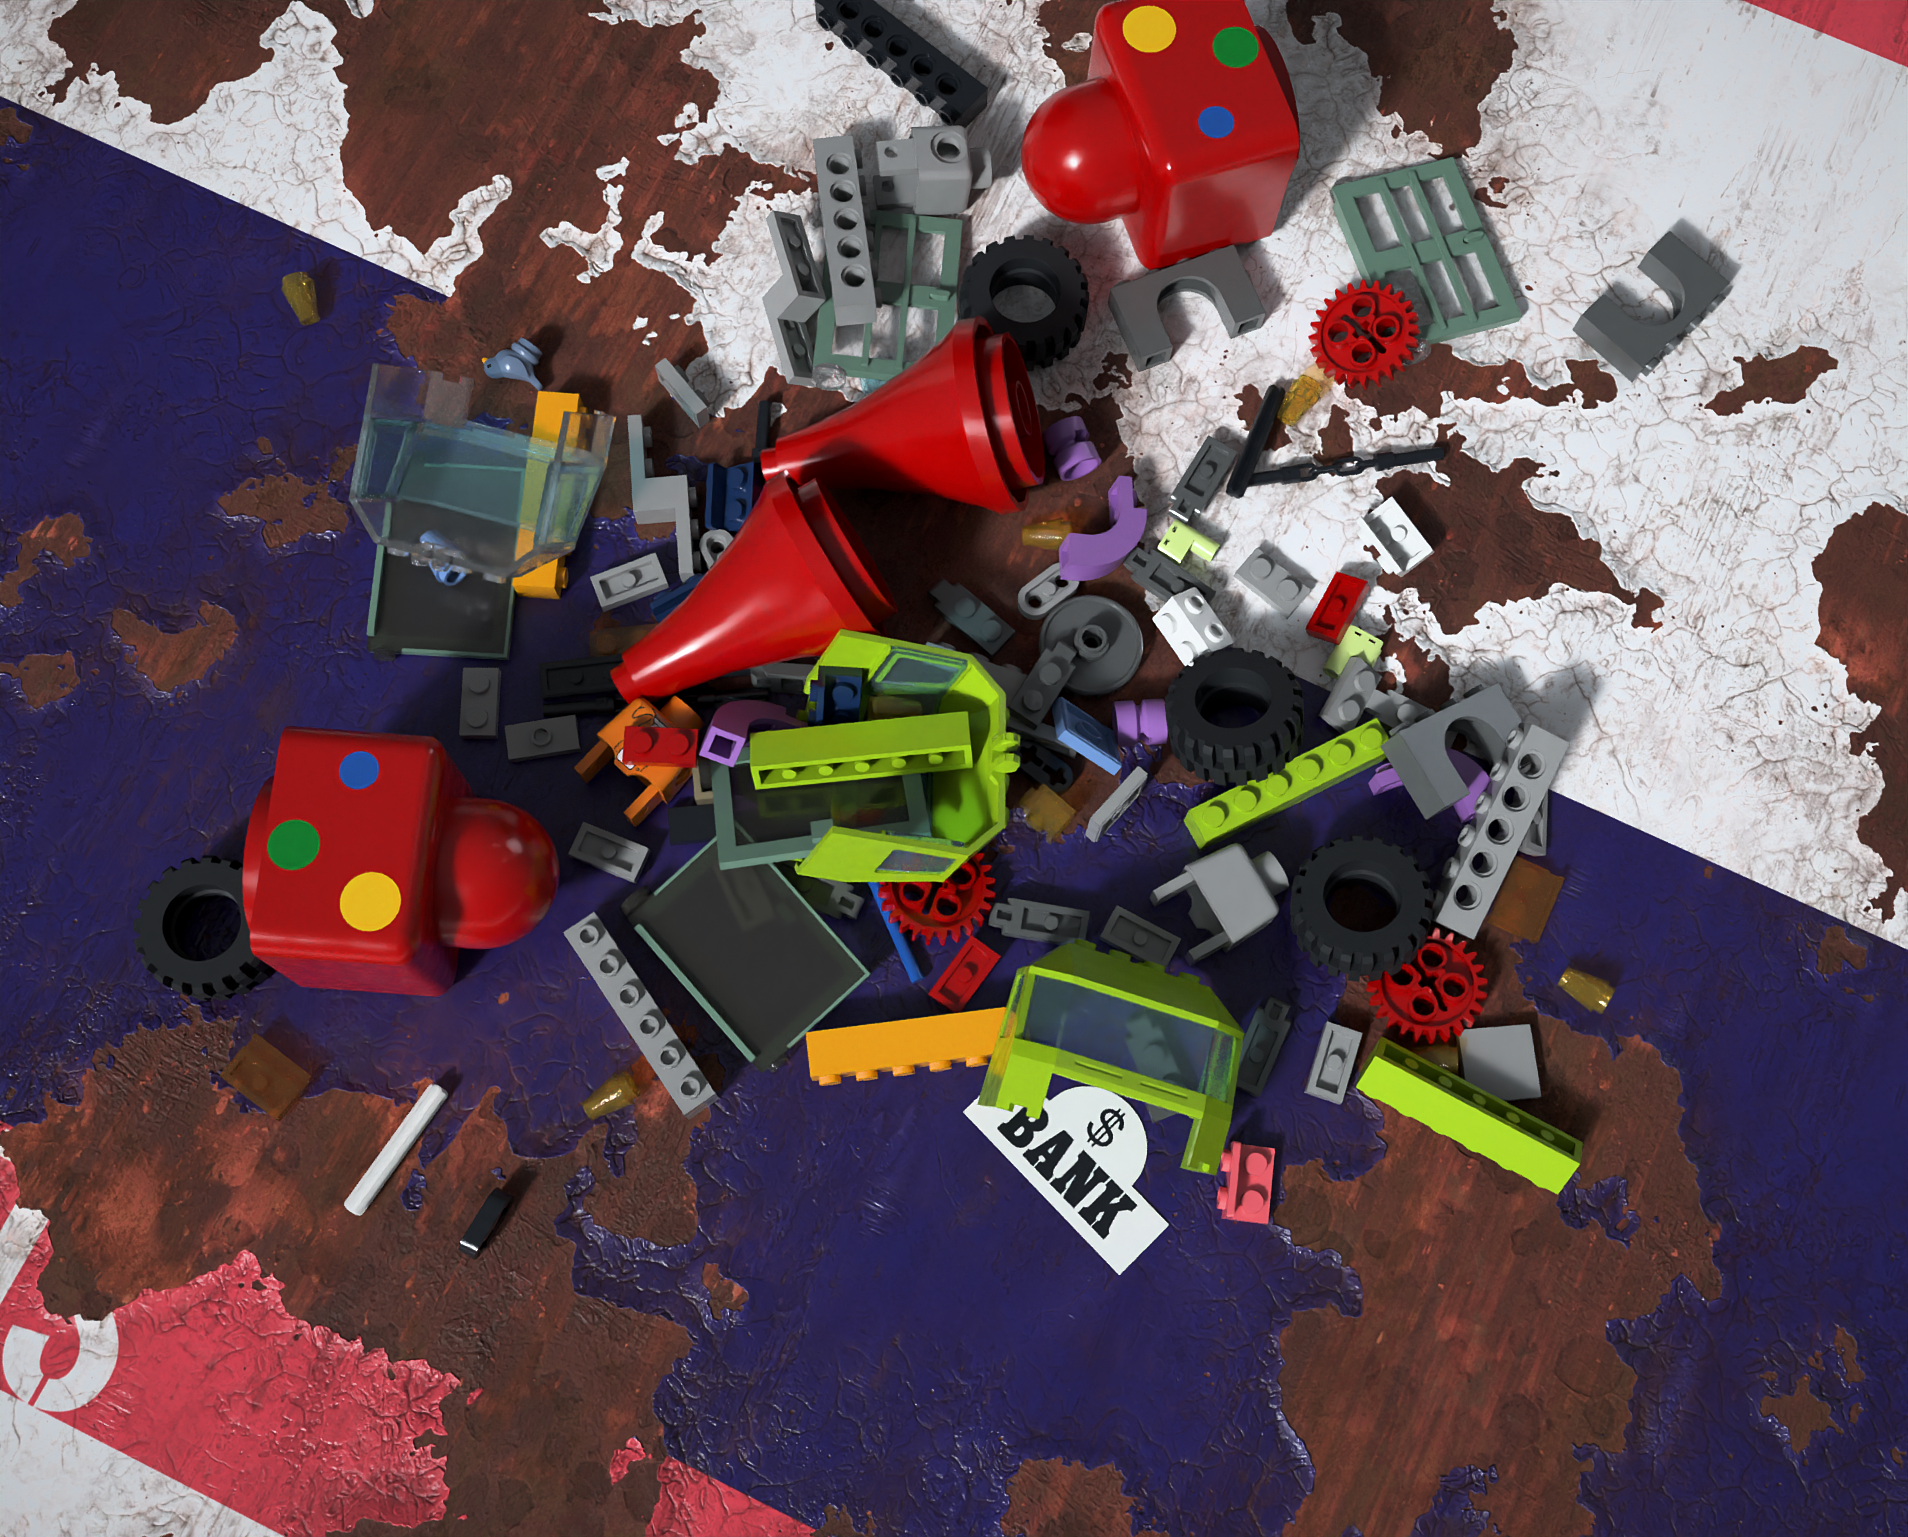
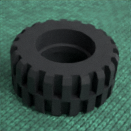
M1013 235L1004 237V243L1002 244L994 241L987 245L986 253L978 252L972 258V265L967 266L963 274V283L960 290V320L978 315L984 317L994 334L1009 332L1013 336L1027 371H1034L1036 365H1041L1045 369L1053 365L1055 357L1058 360H1063L1069 355V349L1075 348L1080 341L1081 332L1085 328L1089 305L1088 280L1086 275L1081 273L1082 266L1076 258L1069 259V251L1063 246L1055 248L1053 241L1043 238L1042 241L1033 240L1034 235H1024L1023 239L1017 240ZM1028 285L1045 292L1055 304V309L1041 320L1017 322L1002 315L995 308L992 300L998 293L1008 287Z
M1233 648L1231 652H1224L1223 649L1213 651V655L1209 657L1202 655L1193 661V666L1186 665L1178 673L1179 678H1175L1168 688L1169 694L1165 698L1168 736L1175 758L1181 761V765L1187 771L1193 772L1195 770L1196 777L1205 781L1211 778L1215 780V784L1227 786V782H1236V786L1247 785V781L1256 780L1258 783L1268 779V774L1271 772L1274 774L1279 773L1285 768V761L1289 763L1295 758L1298 748L1302 745L1304 739L1305 723L1302 689L1300 683L1295 680L1294 673L1286 666L1282 668V662L1273 656L1266 658L1263 652L1252 650L1250 653L1244 652L1243 648ZM1234 705L1249 706L1264 713L1256 722L1240 728L1218 727L1206 721L1215 711Z
M1351 835V841L1344 842L1343 838L1340 837L1330 841L1329 849H1326L1324 846L1318 847L1312 852V860L1305 859L1299 867V875L1295 876L1292 885L1290 904L1292 934L1297 936V945L1302 953L1310 952L1309 961L1316 967H1320L1322 964L1328 966V974L1338 977L1340 972L1348 974V981L1359 982L1360 976L1367 975L1370 981L1381 980L1382 972L1387 971L1390 976L1400 972L1402 963L1404 962L1409 965L1417 957L1418 949L1423 948L1433 914V891L1428 889L1430 880L1425 871L1418 872L1420 864L1413 855H1409L1406 858L1403 855L1404 848L1396 843L1389 847L1383 844L1384 838L1373 836V841L1363 840V835ZM1364 885L1383 893L1393 904L1396 914L1390 924L1379 930L1358 932L1347 929L1337 923L1328 913L1326 901L1331 894L1343 887Z
M203 855L201 862L191 857L181 861L182 868L180 869L170 866L164 870L162 874L165 878L159 883L153 880L147 887L151 893L147 900L140 899L137 909L142 912L141 918L134 919L133 931L140 934V938L134 940L136 952L144 955L141 963L145 969L154 973V978L163 985L186 996H192L204 1001H210L212 998L219 1001L229 1000L234 992L244 995L252 991L250 984L253 981L262 984L269 977L265 972L269 965L254 956L251 951L250 930L246 921L243 904V865L237 860L224 857L221 860L215 855ZM218 897L233 899L238 904L241 913V926L236 940L224 953L213 959L205 961L192 959L186 952L183 939L185 925L190 915L197 907L208 900Z

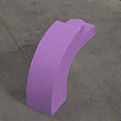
M1118 476L1108 491L1110 517L1108 531L1096 535L1068 533L1059 547L1061 580L1086 581L1103 577L1117 569L1137 545L1146 526L1147 509L1136 508L1137 492L1133 490L1132 477Z
M756 700L729 702L721 706L714 714L701 744L699 755L734 767L741 749L750 747V733L808 727V723L787 716L786 707Z
M1445 747L1451 763L1470 791L1468 796L1453 805L1460 822L1463 823L1473 819L1476 813L1474 811L1475 802L1482 792H1486L1491 779L1475 761L1456 750ZM1391 763L1378 767L1375 770L1377 774L1368 783L1374 796L1404 785Z

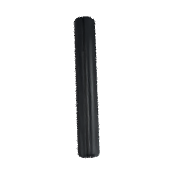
M1273 384L1268 387L1227 483L1226 493L1230 497L1240 499L1245 494L1285 398V389L1283 387H1277Z

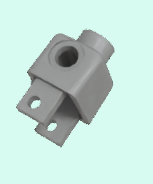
M963 126L911 127V134L908 139L876 141L880 175L873 176V187L877 210L912 207L913 215L922 216L961 213L968 206L970 189L991 187L992 164L989 148H969L967 131ZM887 152H894L897 156L889 158L885 154ZM890 186L893 188V191L885 192L882 187Z
M1234 843L1185 865L1180 876L1153 890L1149 898L1154 907L1187 890L1191 899V908L1188 915L1196 928L1205 929L1214 936L1187 952L1185 959L1189 966L1220 949L1227 953L1269 925L1279 912V906L1274 896L1288 889L1289 883L1282 866L1271 852L1265 851L1250 859L1241 844Z

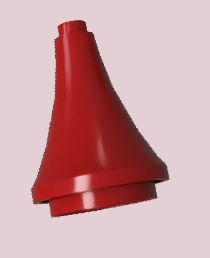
M980 315L957 321L946 336L915 363L853 405L810 426L778 437L776 445L762 449L760 455L765 481L786 470L800 486L818 477L827 489L871 488L939 496L984 507L1001 515L1024 511L1028 505L1030 487L1042 484L1045 477V453L1041 424L1031 381L1019 347L1009 332L994 334L989 323Z
M783 470L765 482L757 502L731 543L686 599L648 634L623 652L622 659L624 662L611 669L610 675L616 688L628 704L637 698H647L651 703H656L686 688L731 672L802 657L822 656L840 629L889 638L883 621L898 613V608L865 545L822 481L815 477L800 486L788 471Z

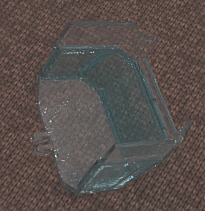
M373 363L349 501L374 543L387 546V553L408 557L409 553H411V562L414 565L427 566L431 564L433 570L447 572L450 567L452 571L464 574H473L474 570L484 573L483 579L497 583H505L506 578L521 577L575 550L576 542L607 466L616 421L615 416L604 414L600 410H594V414L564 411L558 443L467 420L474 384L473 378L460 376V381L457 383L443 380V373L438 371Z

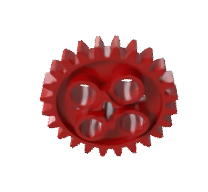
M1362 280L1360 288L1357 290L1354 289L1351 283H1348V293L1343 294L1336 289L1335 295L1337 299L1334 302L1327 298L1324 299L1328 307L1327 310L1315 311L1321 321L1310 323L1313 331L1317 332L1308 336L1311 344L1315 345L1310 349L1313 357H1318L1315 361L1318 368H1325L1323 373L1328 379L1335 375L1334 380L1339 386L1347 379V385L1350 389H1353L1357 381H1360L1363 389L1367 390L1370 380H1374L1376 385L1381 387V377L1385 375L1393 381L1394 375L1392 370L1396 368L1404 372L1405 368L1401 361L1403 359H1414L1408 349L1419 347L1417 339L1413 337L1421 334L1419 326L1415 325L1419 321V317L1416 312H1411L1414 309L1411 300L1404 302L1406 297L1401 290L1394 294V288L1390 283L1383 291L1379 280L1373 283L1372 288H1368L1365 280ZM1365 307L1372 308L1368 315L1364 317L1357 316L1361 309ZM1345 316L1349 317L1363 333L1367 335L1370 333L1374 342L1386 349V352L1380 353L1363 335L1358 336L1355 328L1344 321L1343 318ZM1390 327L1396 328V331L1390 337H1381L1385 329ZM1341 332L1348 333L1343 341L1333 342L1337 334ZM1366 352L1372 353L1368 361L1364 363L1357 362L1361 354Z
M894 850L890 854L893 862L884 861L883 866L921 868L919 863L924 861V854L902 851L901 853L898 850ZM978 853L943 882L927 915H924L922 911L929 901L931 888L933 889L936 886V881L878 882L883 885L878 890V897L886 899L882 902V911L893 910L889 915L888 922L891 924L900 920L899 933L902 934L911 929L913 931L912 941H915L920 934L925 935L926 945H930L933 937H938L941 946H944L946 937L949 935L958 943L961 937L960 931L971 936L974 931L972 924L979 927L983 926L984 917L981 914H990L992 906L988 903L993 902L995 898V892L989 890L994 888L995 878L987 877L991 873L992 866H981L985 854ZM962 875L969 882L963 885L957 884L952 880V877ZM914 891L919 893L922 899L910 901L904 894ZM943 905L950 906L955 913L946 916L941 914L937 908Z
M1435 928L1432 936H1427L1423 948L1418 949L1417 957L1412 961L1415 964V968L1411 964L1402 963L1401 971L1396 974L1405 975L1410 982L1405 986L1396 984L1387 971L1382 972L1381 980L1367 983L1366 991L1376 993L1370 997L1369 1005L1381 1006L1375 1017L1377 1019L1386 1016L1389 1018L1386 1026L1387 1030L1396 1025L1401 1027L1399 1038L1402 1039L1409 1031L1413 1033L1414 1043L1417 1044L1421 1035H1426L1429 1045H1432L1436 1035L1439 1034L1446 1043L1450 1038V1030L1460 1037L1464 1031L1462 1024L1471 1028L1475 1022L1472 1015L1480 1016L1483 1008L1478 1003L1485 1002L1487 994L1479 989L1485 988L1488 980L1477 976L1483 972L1484 965H1472L1477 953L1465 954L1463 952L1466 941L1454 945L1452 943L1453 933L1448 934L1445 939L1440 938L1439 928ZM1433 956L1439 961L1440 965L1437 967L1427 966L1423 962L1422 957ZM1422 981L1425 985L1431 982L1433 984L1432 990L1428 986L1422 988L1420 982ZM1446 985L1456 986L1460 990L1461 996H1449L1443 987ZM1417 1003L1425 1004L1429 1007L1431 1014L1426 1016L1417 1014L1413 1009V1005ZM1438 1003H1439L1441 1006L1445 1007V1008L1447 1009V1011L1443 1012V1011L1438 1007Z

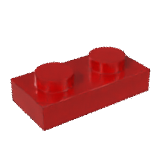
M1336 571L1305 628L1307 634L1339 645L1370 589L1368 582Z
M625 726L622 762L624 765L697 768L699 730Z
M971 935L930 990L928 996L951 1013H961L996 966L1001 956Z

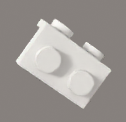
M1390 497L1366 517L1360 516L1355 520L1360 526L1356 533L1368 548L1372 545L1376 547L1381 554L1376 559L1389 575L1395 572L1396 575L1403 577L1435 552L1393 497Z
M1196 587L1172 596L1152 618L1185 666H1193V661L1202 655L1209 657L1213 655V651L1224 650L1234 643L1231 635Z

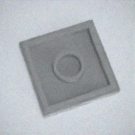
M1139 766L1135 768L1090 818L1085 835L1092 842H1098L1142 793L1148 774Z
M1530 1024L1464 1029L1460 1037L1455 1035L1462 1079L1503 1101L1541 1098Z

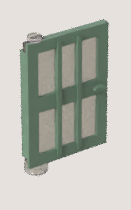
M1453 157L1356 181L1351 176H1345L1334 183L1330 190V196L1334 203L1332 208L1362 280H1365L1368 288H1372L1373 283L1379 280L1382 291L1389 283L1394 288V294L1400 290L1403 291L1406 297L1404 302L1411 300L1414 306L1411 312H1416L1419 317V321L1415 325L1419 326L1421 334L1413 336L1417 339L1419 347L1408 349L1414 359H1403L1401 361L1403 366L1413 365L1427 358L1432 352L1431 344L1519 322L1522 317L1521 312ZM1390 327L1385 329L1384 334L1386 338L1393 335L1396 328Z
M869 209L870 223L865 224L866 231L872 230L874 239V251L869 252L870 259L877 260L878 279L873 280L874 288L880 287L882 296V308H876L877 322L836 326L827 252L825 253L822 287L826 300L819 307L811 379L816 387L827 391L842 389L846 384V376L889 381L910 367L946 336L954 326L963 220Z

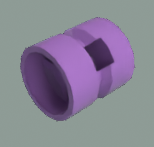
M1079 416L1062 419L1052 424L1042 434L1049 454L1056 456L1053 463L1063 481L1083 477L1096 469L1101 463V458L1094 443L1087 441L1090 434L1083 419Z
M1163 698L1143 699L1140 705H1136L1133 700L1114 701L1112 703V726L1117 747L1136 746L1139 740H1143L1146 745L1167 743L1168 729Z

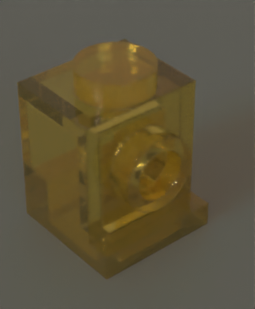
M1044 783L1037 791L1031 788L1018 803L1024 808L1025 821L1038 832L1044 830L1047 833L1045 841L1050 845L1074 820L1076 813L1075 809Z

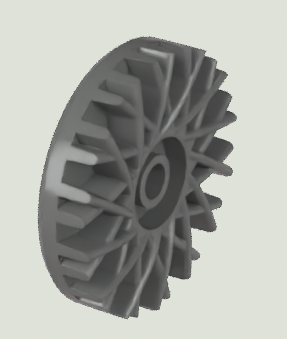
M1098 595L1076 596L1056 606L1045 619L1038 641V657L1041 656L1047 646L1053 650L1059 640L1077 650L1076 655L1071 661L1076 665V668L1063 688L1065 689V694L1072 692L1074 698L1083 695L1087 696L1088 700H1091L1092 696H1095L1098 700L1101 699L1102 695L1109 694L1111 696L1115 691H1121L1123 686L1127 682L1129 683L1132 677L1135 676L1143 654L1142 633L1133 615L1120 603ZM1088 642L1094 643L1096 648H1089L1085 644Z

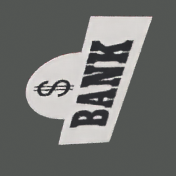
M1081 1086L1065 1090L1050 1101L1045 1097L1039 1119L1026 1116L1028 1108L1018 1105L1014 1106L1013 1112L977 1105L979 1097L963 1111L1119 1275L1169 1226L1154 1208L1132 1187L1141 1175L1146 1162L1147 1138L1142 1122L1134 1109L1113 1092L1092 1086Z

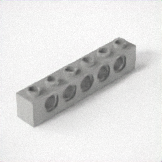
M853 135L813 139L814 160L836 326L877 322L876 308H882V296L880 287L874 288L873 280L878 279L877 260L870 259L869 252L874 251L872 230L866 231L865 224L870 223L869 204L862 203L861 196H867L865 176H858L857 170L863 169L861 148L854 149Z
M1519 723L1518 727H1514L1506 739V746L1508 747L1502 760L1499 759L1492 767L1490 772V779L1492 780L1486 792H1482L1477 798L1474 805L1476 813L1470 825L1467 824L1462 829L1458 837V844L1460 845L1454 857H1450L1445 863L1442 870L1444 878L1438 890L1435 889L1433 891L1432 921L1468 938H1475L1570 742L1530 723ZM1525 755H1528L1531 760V766L1524 773L1521 770L1520 762ZM1512 787L1515 792V799L1512 804L1507 805L1504 795L1507 789ZM1497 820L1499 832L1495 837L1491 838L1488 833V827L1492 821ZM1480 852L1483 855V864L1478 870H1474L1472 860ZM1465 885L1468 891L1467 897L1463 902L1458 903L1456 892L1459 887Z
M593 912L564 931V935L683 1115L689 1120L720 1099L596 913Z

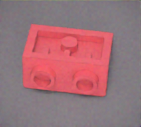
M1232 1141L1229 1143L1228 1149H1223L1220 1171L1226 1172L1225 1187L1219 1186L1217 1194V1209H1222V1219L1268 1224L1275 1148L1245 1145L1238 1141Z

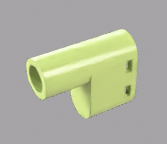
M1175 519L1159 543L1157 552L1177 566H1180L1189 551L1211 562L1221 544L1182 521Z
M1350 625L1341 643L1335 645L1323 667V672L1329 677L1338 680L1350 657H1360L1373 668L1382 652L1383 642L1362 629Z

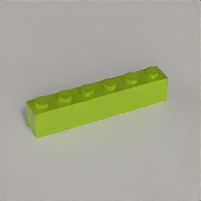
M968 711L750 733V768L755 790L973 768Z
M1375 718L1294 758L1289 763L1285 762L1283 770L1277 774L1269 773L1266 780L1258 783L1256 780L1247 781V785L1237 786L1188 810L1184 822L1199 850L1202 851L1386 760L1387 757L1380 746L1389 738L1378 718Z
M1382 1036L1361 1067L1356 1088L1363 1091L1367 1096L1390 1105L1404 1116L1412 1117L1424 1123L1438 1134L1446 1135L1456 1140L1468 1150L1488 1157L1497 1162L1502 1168L1522 1175L1540 1188H1546L1558 1195L1581 1163L1583 1142Z

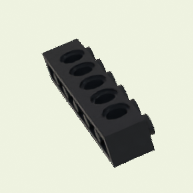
M815 0L816 20L825 31H832L848 49H855L865 57L869 65L885 72L896 86L904 87L912 93L918 103L924 107L928 106L938 113L940 119L949 126L959 125L966 128L987 107L988 88L874 0ZM944 92H951V93H953V94L947 95V94H943V93H944Z

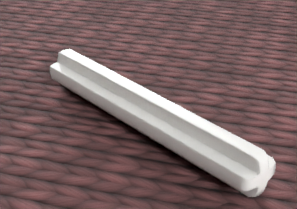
M431 1083L344 1202L347 1210L359 1216L366 1211L448 1097L446 1090L435 1083Z

